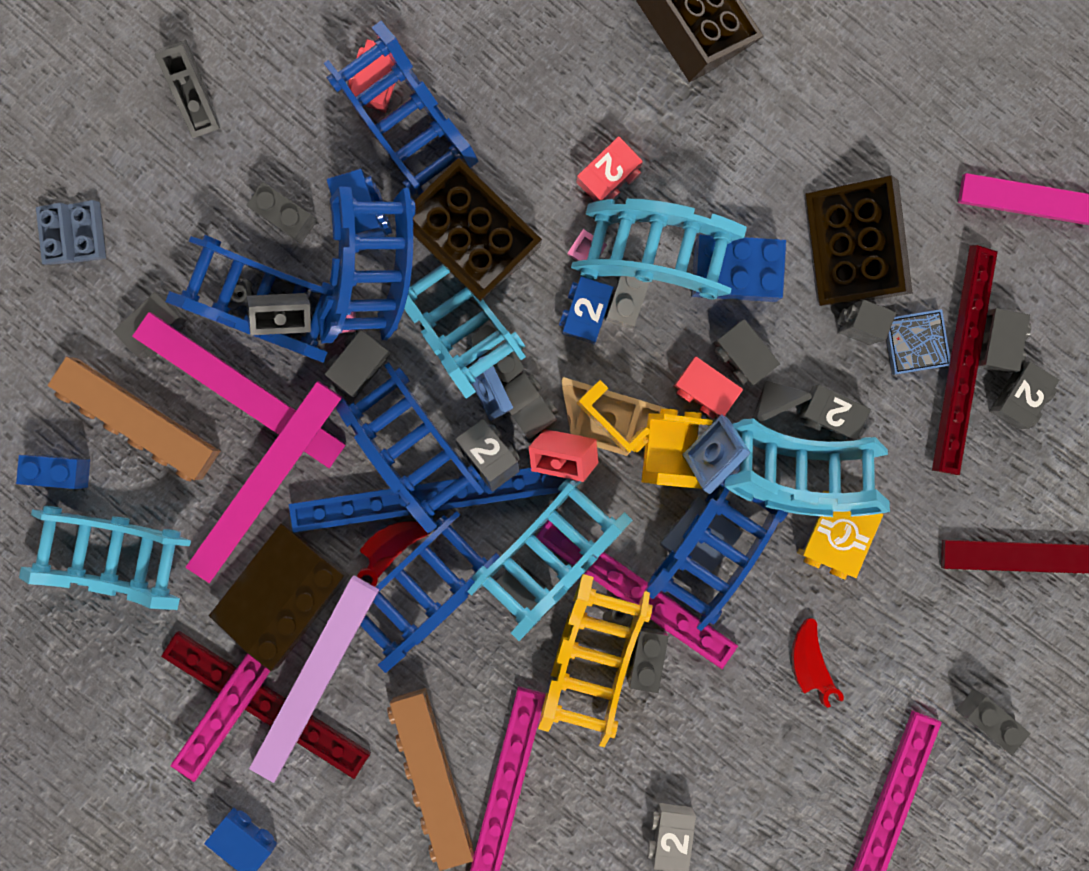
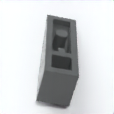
M185 39L159 48L155 53L156 59L192 138L220 129L199 68L187 40Z

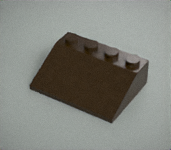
M636 0L689 82L711 72L764 37L741 0Z
M460 158L450 165L414 201L413 236L480 302L518 270L541 246L542 239Z
M890 175L805 193L819 306L913 294L898 179Z
M280 523L212 610L209 617L244 651L268 670L273 671L279 668L349 577V574Z

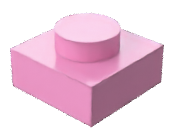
M583 229L567 255L576 261L587 260L593 235ZM603 243L601 254L607 247L606 243Z

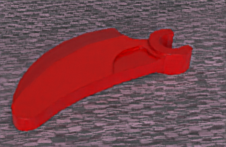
M401 521L380 529L360 549V553L369 559V565L367 568L361 569L357 577L361 579L364 575H370L372 577L370 585L375 587L380 575L398 555L414 542L429 534L417 521Z
M807 618L801 624L793 642L791 653L792 669L801 692L807 693L812 689H817L820 692L819 700L821 704L829 708L831 707L828 701L830 694L834 693L838 701H843L844 696L834 685L826 668L819 646L817 622L813 618Z

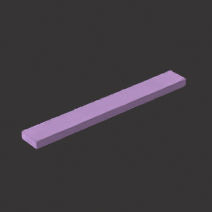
M356 576L350 579L249 768L250 770L273 783L276 781L377 596L379 589Z

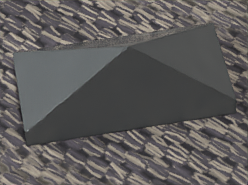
M765 381L752 418L760 423L812 399V396L805 391Z

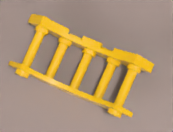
M582 574L573 598L575 603L572 612L568 614L551 676L556 677L555 681L551 680L549 691L546 693L538 729L549 732L553 722H567L602 732L599 746L605 747L609 738H614L616 735L618 721H615L614 718L623 681L637 637L644 621L649 622L653 605L648 604L650 593L644 591L639 605L596 593V589H592L594 577ZM594 604L634 615L631 626L626 627L587 616L588 613L585 612L587 606L592 607ZM586 627L626 638L621 657L579 646V642H575L578 629L583 630ZM579 657L617 668L612 689L570 677V674L566 673L569 659ZM571 689L609 700L604 720L562 709V706L558 705L561 690Z

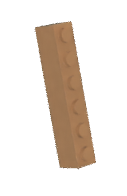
M66 356L47 385L56 391L54 395L58 399L68 404L72 401L80 406L78 410L80 413L91 419L97 417L104 422L103 427L116 435L119 433L129 438L127 443L139 450L145 448L153 454L151 458L161 465L167 466V464H170L177 469L175 473L186 481L191 482L192 479L202 480L221 452L78 358Z
M423 688L393 697L390 707L387 708L388 717L391 724H396L398 735L395 736L397 747L400 752L404 751L407 761L404 762L405 774L408 780L412 779L415 787L412 790L413 801L416 807L421 808L423 817L420 818L424 835L429 834L431 845L428 846L430 858L433 863L437 862L439 871L472 862L474 858L473 844L427 690Z

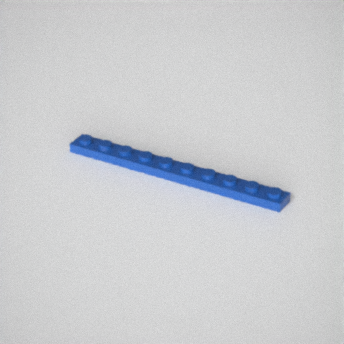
M531 468L519 469V473L493 492L481 479L478 482L484 490L482 494H479L469 484L435 511L559 493V486L567 478L533 472ZM456 479L418 484L414 486L415 490L413 493L421 502L424 500L429 501ZM391 489L289 504L293 533L412 515L405 507L407 504L397 492L394 493Z

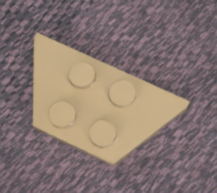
M563 377L561 383L570 434L594 438L597 440L598 448L627 456L629 453L624 452L577 405V402L593 386ZM608 390L592 404L598 413L627 442L641 428L647 427L649 413L660 414V408L668 409Z

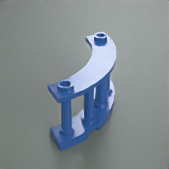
M379 21L372 27L378 38L374 41L375 45L339 72L329 60L325 61L324 65L330 72V75L326 78L336 92L343 91L374 137L406 178L402 183L406 188H409L410 194L414 196L417 193L420 196L424 192L421 186L458 158L463 159L469 168L479 161L470 144L449 118L446 119L439 110L437 101L424 82L418 80L411 69L413 65L396 37L382 21ZM389 55L394 63L390 67L391 71L355 97L346 82L380 56L386 57ZM398 80L400 82L405 80L413 92L410 95L411 99L375 125L363 109V106ZM417 108L419 110L424 108L433 120L429 123L430 127L397 152H394L382 134ZM444 135L451 144L448 148L450 151L413 177L403 164V161L438 136L440 138Z
M338 187L330 198L333 239L339 240L338 258L332 259L330 283L331 286H335L333 295L326 296L323 307L317 315L321 343H333L343 330L380 329L381 339L388 340L398 328L410 287L413 262L415 202L410 197L409 188H403L393 199V202H360L352 197L351 187ZM357 214H395L396 237H359L358 234H355V217ZM396 249L394 270L356 271L355 253H358L359 250ZM391 282L386 299L351 300L352 287L356 286L357 283ZM379 311L377 313L378 317L346 318L351 312Z
M204 235L203 240L190 237L189 242L202 247L199 259L187 290H183L181 295L169 291L165 302L250 334L248 316L246 314L244 319L228 314L230 311L228 305L243 266H248L264 273L256 295H269L275 278L294 284L295 287L292 294L305 293L307 289L321 295L311 320V332H307L305 337L302 336L300 341L291 338L292 333L252 336L324 363L328 352L317 348L319 343L316 341L319 334L317 315L323 307L326 296L333 295L335 286H331V284L323 282L322 286H318L221 248V241ZM216 253L233 261L217 303L213 302L212 307L198 302L200 299L198 293L213 254Z
M388 362L384 366L391 376L390 379L356 404L354 402L349 404L342 397L335 408L345 425L352 427L356 434L354 439L394 493L397 492L407 504L405 506L407 510L429 534L437 528L432 517L436 514L435 510L469 484L479 494H482L484 490L478 482L482 477L472 464L469 467L465 465L429 418L406 385L410 380L401 368L395 370ZM399 387L405 397L370 424L367 422L364 424L361 420L364 416L363 413ZM413 407L424 423L388 450L384 448L381 451L374 440L377 437L376 433ZM431 432L444 450L408 477L404 475L401 478L392 466L395 463L394 459ZM452 459L463 475L429 501L424 500L421 502L413 493L415 490L414 486Z
M740 464L729 475L737 474L740 471ZM725 480L711 494H708L705 499L708 504L700 516L697 514L682 535L684 541L676 552L672 550L652 574L645 589L646 592L650 593V598L652 599L660 591L664 593L669 592L701 613V618L696 627L700 631L709 623L714 625L722 613L721 609L735 593L761 555L778 523H781L789 513L765 507V501L753 497L752 501L769 512L761 527L728 505L729 501L725 498L730 490L725 487ZM716 514L718 516L724 515L756 537L746 556L711 533V529L708 526ZM698 542L701 544L705 542L739 565L727 583L692 560V556L689 554ZM678 569L682 571L685 569L719 593L709 604H706L673 582L674 578L672 577Z
M457 511L449 518L443 515L436 521L437 528L434 529L435 531L376 586L379 592L373 601L374 604L403 633L401 636L404 639L399 644L396 641L392 642L367 615L360 626L384 650L382 653L385 658L378 666L385 673L403 659L411 648L423 641L468 598L469 593L467 591L475 583L471 579L482 566L488 569L500 558L497 553L488 560L484 556L481 558L452 528L450 524L460 516ZM441 533L473 566L471 569L474 573L466 581L463 578L459 579L428 547ZM419 554L451 587L452 595L442 605L438 601L435 603L404 571V568ZM394 577L426 610L425 614L428 618L418 627L415 624L411 625L380 592Z

